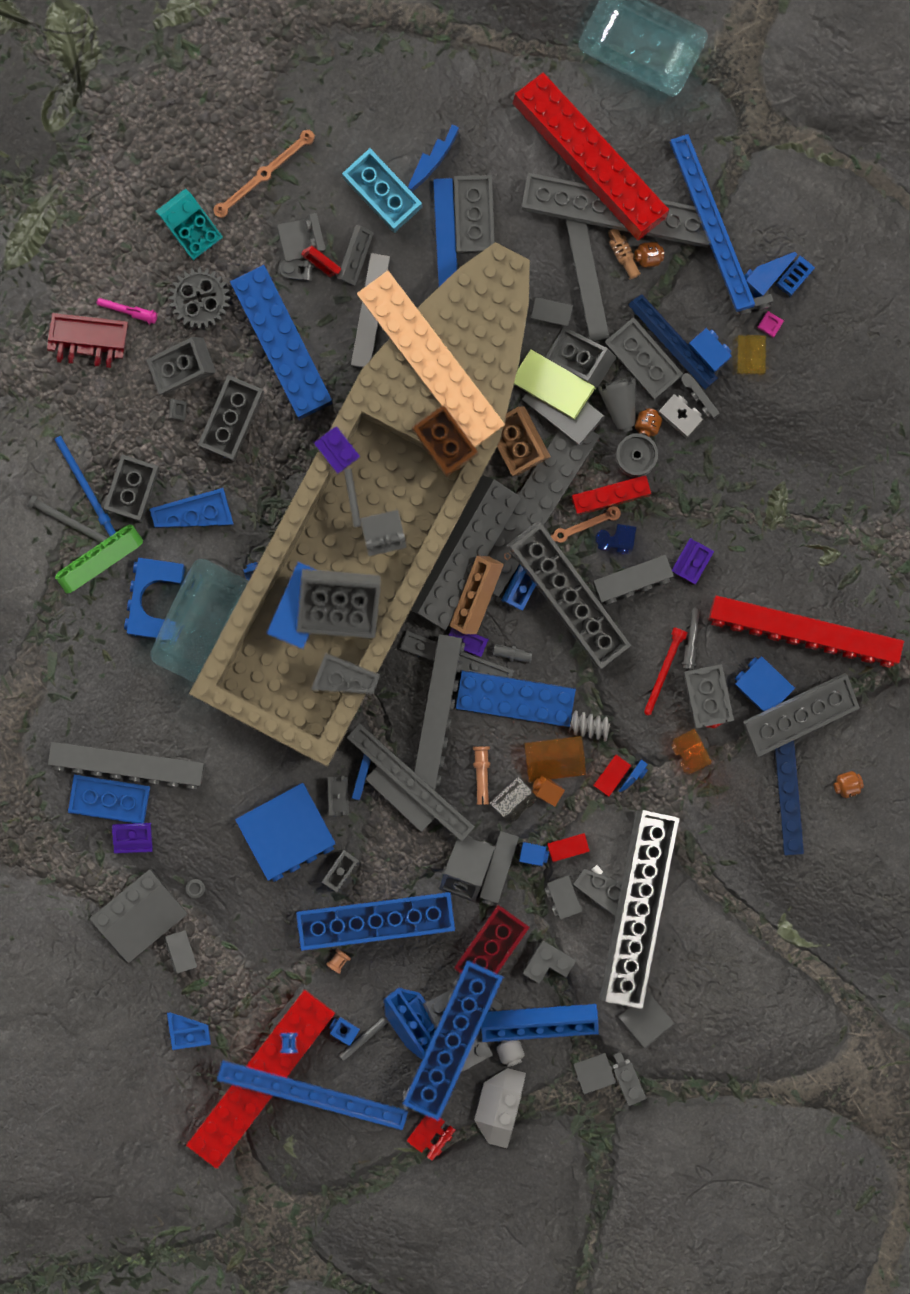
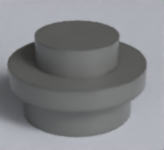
M192 879L186 885V893L191 898H199L205 892V885L199 879Z

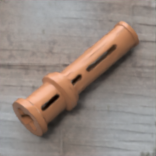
M490 746L473 747L475 751L473 766L476 768L477 805H482V796L484 797V804H489L487 768H490V762H488Z

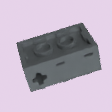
M722 664L683 673L695 729L705 727L715 729L721 724L734 721Z

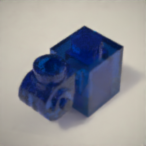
M617 524L616 533L612 537H610L609 532L606 530L599 531L596 535L598 549L609 551L610 548L617 549L618 553L628 554V551L633 550L636 527Z

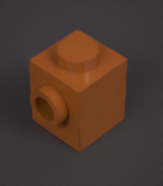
M543 775L535 780L532 787V792L536 796L553 806H556L565 791L559 784Z

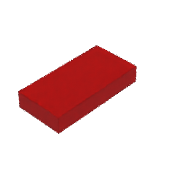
M313 246L304 249L301 253L305 259L329 277L338 274L341 270L337 264Z
M615 755L593 786L609 797L632 765L618 755Z
M585 833L548 843L552 862L590 852Z

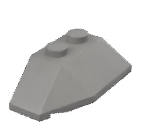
M506 1068L484 1082L474 1121L488 1144L508 1148L522 1094L525 1072Z

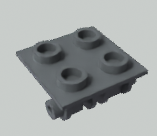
M398 510L360 518L369 556L407 548Z

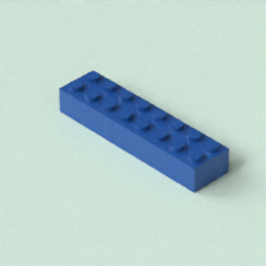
M265 265L230 281L298 420L333 404Z
M450 892L296 912L301 951L455 931Z
M467 960L403 1105L439 1121L503 979L502 975Z

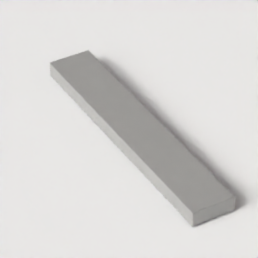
M371 253L365 287L388 271L390 256ZM363 302L351 366L362 368L372 359L378 322Z

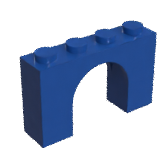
M138 558V562H134L133 573H136L135 581H131L130 592H133L132 600L129 599L127 611H130L129 619L126 618L124 630H127L128 635L174 641L177 622L153 618L147 615L142 606V595L148 586L156 582L183 585L184 564Z

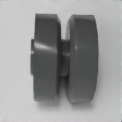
M631 434L619 443L615 462L618 469L630 478L647 476L656 465L658 449L650 437L643 434ZM637 452V455H641V457L636 459L633 455Z

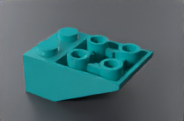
M186 188L155 211L192 260L223 238Z

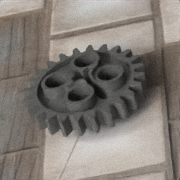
M201 267L198 268L196 273L193 268H191V274L184 271L185 277L177 276L180 282H173L176 288L169 290L174 294V296L169 297V300L174 301L169 305L170 308H176L172 312L173 315L179 314L177 320L181 321L184 319V326L190 322L191 329L194 328L195 324L199 330H201L203 324L209 329L210 322L216 326L215 320L222 321L220 315H227L224 308H230L226 301H230L231 298L225 296L230 293V290L223 289L227 286V283H220L222 276L215 278L216 272L214 271L210 275L208 268L204 273ZM204 283L212 285L209 291L202 290L201 287ZM186 288L193 289V293L190 296L183 294ZM213 293H216V296L207 297ZM197 295H201L202 297H204L202 298V302H198V300H195L198 298ZM186 300H188V301H189V300H193V301L188 302L187 304H184V303H183V302L186 301ZM209 301L216 302L214 309L206 308ZM197 306L198 311L195 314H189V307Z

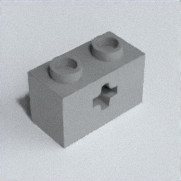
M674 394L659 410V414L687 439L702 422V414L695 408H689L686 405L688 402L679 395L677 397ZM684 411L686 413L685 418L679 419V413Z

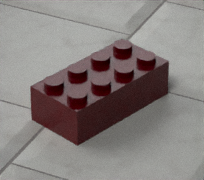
M497 905L454 969L462 973L468 960L498 974L530 927Z

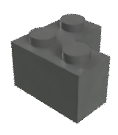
M542 940L523 974L539 984L549 967L567 977L576 960Z

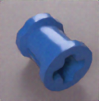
M280 1033V1037H282L280 1053H298L296 1049L298 1033Z

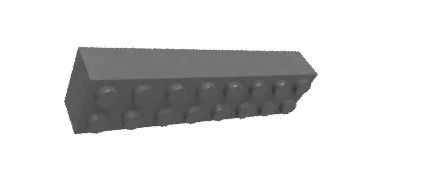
M482 475L410 611L441 629H447L454 616L476 557L489 555L521 499L519 495L495 479Z
M534 523L506 545L596 667L602 669L631 646L541 523Z

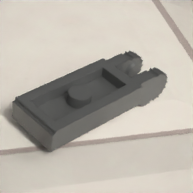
M688 373L683 374L681 378L685 388L692 389L693 392L690 394L695 401H701L705 406L702 410L707 417L717 418L720 414L695 379Z

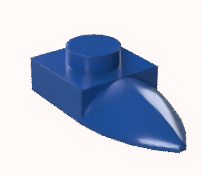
M640 760L619 792L629 788L638 777L641 779L648 771L645 768L648 765L646 762Z

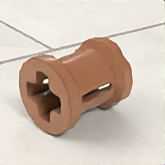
M337 948L335 950L336 954L326 965L340 974L346 961H350L351 958Z

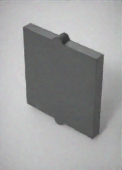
M606 1053L574 1063L578 1076L577 1081L580 1082L584 1094L616 1083L612 1073V1066L609 1065Z

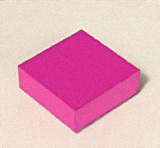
M767 311L758 329L774 338L784 320Z

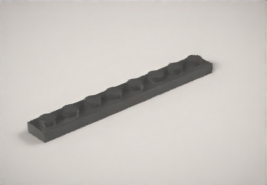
M359 724L347 737L461 841L475 827L363 725Z

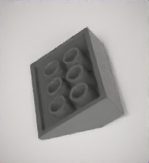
M302 569L297 632L375 638L381 587L380 575Z
M149 869L93 915L90 920L129 963L188 915V913L154 871Z

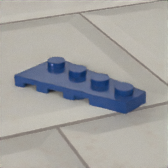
M224 488L150 508L155 528L234 525Z

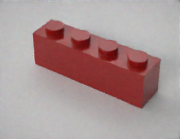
M644 475L572 495V502L576 516L649 497L651 491L647 476Z

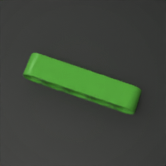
M127 525L56 574L55 579L65 593H71L138 548L143 543V539L133 525Z

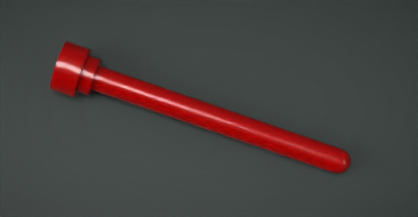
M676 627L673 628L671 633V639L673 640L645 707V715H651L680 642L682 643L683 639H686L688 632Z

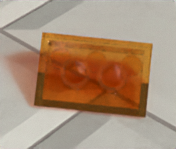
M582 736L524 743L529 782H535L541 775L550 780L586 775Z

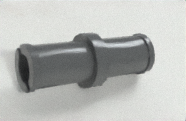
M495 644L493 656L531 664L533 651L517 649L516 646L507 647Z

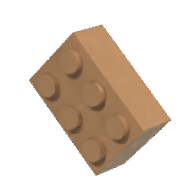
M517 407L508 412L497 447L512 476H516L549 459L551 456L526 408Z

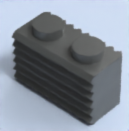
M343 850L322 883L339 892V889L342 888L341 885H344L343 882H346V879L353 872L352 870L355 869L354 866H357L359 860Z

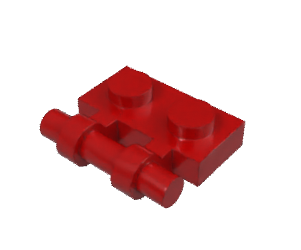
M425 1115L406 1141L421 1153L428 1147L431 1151L427 1157L433 1161L437 1155L441 1154V1149L446 1142H450L453 1138L452 1134L456 1129L449 1125L445 1131L441 1128L445 1123L442 1118L438 1121ZM438 1133L441 1137L434 1145L430 1141Z

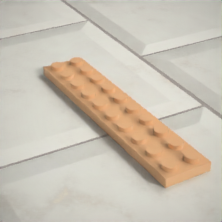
M386 271L357 293V296L440 405H445L474 447H477L505 426V423L389 271Z

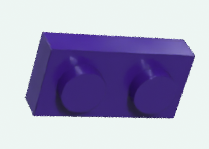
M451 628L449 636L462 638V642L465 643L464 651L482 657L489 639L477 634H463L454 628Z

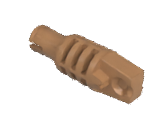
M617 229L610 230L608 232L611 239L609 244L619 264L624 265L630 279L638 277L641 273L633 260L635 255L625 236H621Z

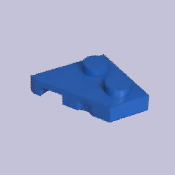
M171 1012L167 1013L172 1050L211 1044L209 1025Z

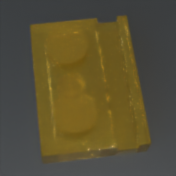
M738 335L737 374H765L766 335Z

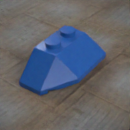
M397 988L384 999L386 1018L406 1048L423 1060L436 1031L423 1005L426 1001L419 992Z

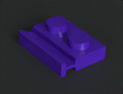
M337 426L314 442L315 446L337 474L360 458L359 454Z
M690 538L674 565L672 573L696 585L714 551Z
M151 823L112 825L114 853L153 851Z

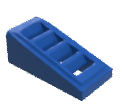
M800 256L781 277L776 286L791 297L815 267ZM798 264H803L808 271L805 272ZM796 268L800 273L803 274V276L800 277L793 270ZM792 274L799 281L796 283L789 275ZM785 279H787L791 284H793L794 287L791 288L788 284H786L784 282Z

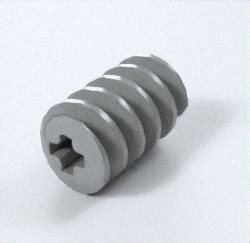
M575 710L572 715L569 732L573 729L574 735H577L580 730L582 737L588 732L589 738L596 734L597 740L603 735L606 742L610 723H608V717H605L601 722L599 715H597L595 720H593V714L586 718L585 712H582L580 717H578V711Z

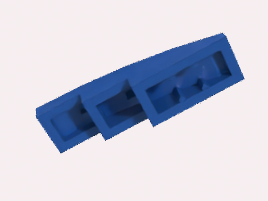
M451 126L445 142L437 139L430 156L422 154L408 186L411 192L426 181L440 165L459 133V127Z

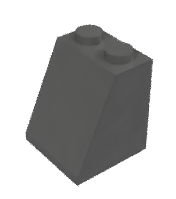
M469 835L463 841L457 837L439 889L475 902L495 847L491 846L488 842L474 840Z

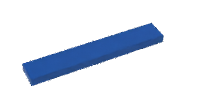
M452 178L433 179L439 287L457 271Z

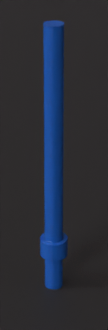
M62 437L55 438V442L97 513L99 523L105 527L109 536H112L116 531L110 523L111 519L108 513L105 514Z

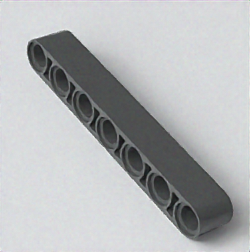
M565 219L589 339L592 341L609 338V332L586 223Z

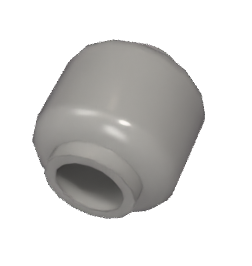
M519 1040L501 1041L502 1044L497 1046L501 1063L507 1064V1067L521 1063V1059L524 1058L521 1042Z

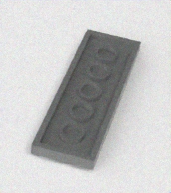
M843 673L743 721L755 755L760 757L860 707L848 675Z

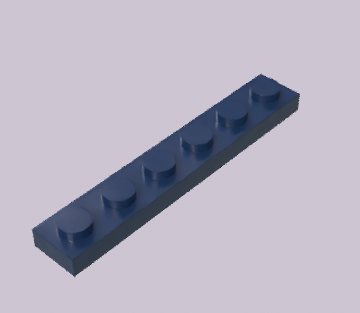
M642 294L629 304L633 312L658 337L659 341L669 349L671 354L679 360L699 385L706 389L718 379Z
M793 740L775 749L784 855L804 854L795 745Z

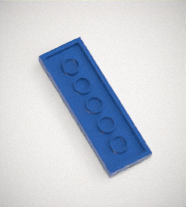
M462 670L456 709L570 727L576 688Z

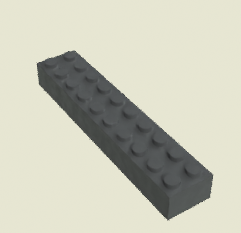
M636 810L600 1001L643 1008L679 822L677 817Z

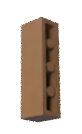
M490 556L476 557L450 627L463 634H477L504 566L503 563Z

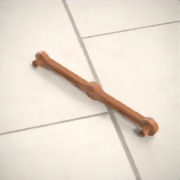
M304 130L300 135V139L267 167L259 168L257 175L223 204L219 203L214 207L215 216L218 218L226 217L228 209L261 181H268L271 178V173L305 144L310 145L313 143V132ZM263 171L267 172L265 177L261 176Z
M612 506L608 508L606 513L565 530L562 528L555 530L551 537L555 542L563 543L567 540V537L607 520H618L621 512L619 508ZM558 533H563L564 537L560 539L557 535Z

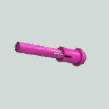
M98 298V306L132 315V318L146 321L149 325L151 323L155 324L158 313L154 310L149 311L137 306L132 308Z

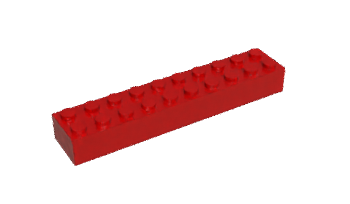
M544 72L515 93L512 104L637 240H640L666 219L670 209Z
M717 595L713 598L708 621L712 622L711 625L716 627L727 625L731 626L730 630L741 632L744 629L748 630L750 635L760 637V635L764 634L768 635V639L775 641L785 639L787 640L786 643L796 646L802 643L805 644V648L812 650L822 648L825 653L833 655L839 652L843 653L842 657L849 659L860 657L862 662L872 664V662L876 661L880 662V666L886 668L899 664L904 644L903 640Z
M305 989L246 1067L287 1077L336 1012ZM280 1033H298L296 1037L298 1053H280L282 1049ZM232 1084L186 1146L218 1169L273 1095Z

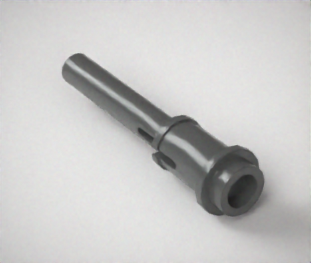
M693 608L688 645L685 646L684 662H681L685 670H694V667H696L697 647H695L700 616V609Z

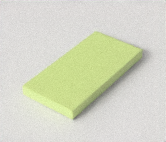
M533 350L529 351L518 368L514 385L574 420L595 389V386Z

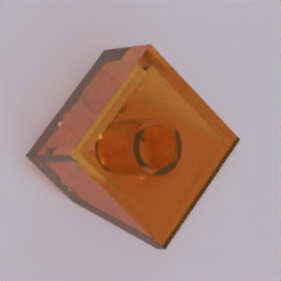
M696 729L672 740L671 748L675 755L679 754L682 760L679 763L684 773L692 774L712 764Z

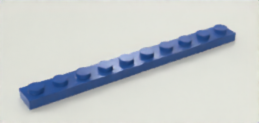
M687 134L671 139V147L735 310L739 312L754 307V299L690 137Z
M222 1060L217 1076L218 1081L403 1130L408 1111H405V1109Z

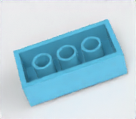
M371 148L342 173L343 179L394 233L422 208L421 201Z

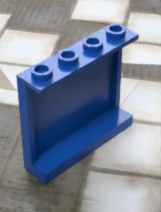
M304 783L235 819L268 881L272 879L275 882L283 878L282 873L288 870L290 873L301 868L299 864L305 861L309 864L318 859L317 854L323 852L325 855L333 851V846L336 845Z

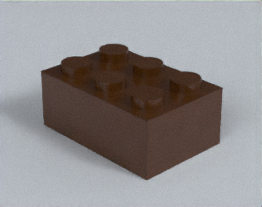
M445 405L412 427V431L446 478L478 456L477 449Z

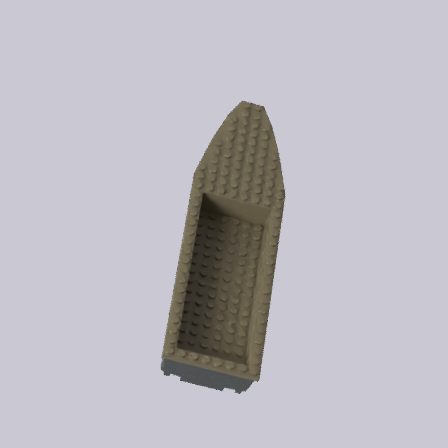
M495 242L462 265L417 309L501 420L505 422L519 365L529 305L530 260ZM389 339L361 370L330 430L337 426L360 456L358 460L346 468L352 469L360 518L398 510L407 548L373 556L368 555L362 524L361 527L354 528L344 470L337 474L322 453L318 451L189 694L328 767L366 693L311 690L325 653L375 673L379 671L498 446L503 427L475 447L478 451V456L446 478L412 431L413 426L439 409L441 405L392 340ZM300 562L322 571L380 575L381 587L375 638L310 633L304 648L301 649L268 635L269 627L297 563Z

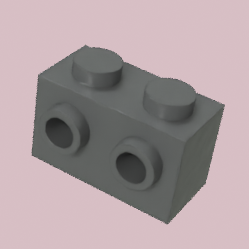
M569 875L546 883L548 887L544 889L548 899L552 898L554 906H551L555 917L559 916L561 920L582 912Z

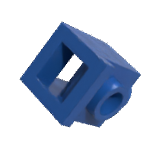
M342 1017L339 1020L335 1018L329 1027L332 1030L331 1035L349 1046L360 1028ZM345 1026L347 1033L342 1034L340 1028Z

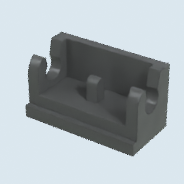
M536 297L531 318L569 326L573 305Z
M328 777L329 816L349 815L348 777Z
M186 930L163 937L175 974L197 967Z

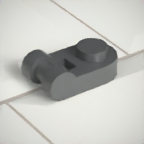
M284 260L280 264V273L284 278L312 282L313 275H311V272L314 269V265L309 261L293 260L286 262ZM299 267L304 268V274L298 273Z

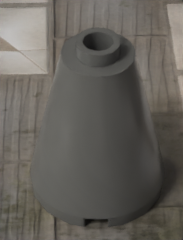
M631 378L632 382L622 379L605 383V388H602L601 385L598 386V391L616 428L621 429V432L633 430L632 426H635L636 423L635 378Z

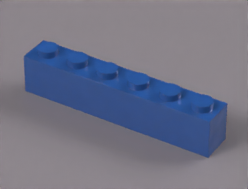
M589 1004L487 1012L481 1025L483 1042L599 1034L597 1005Z

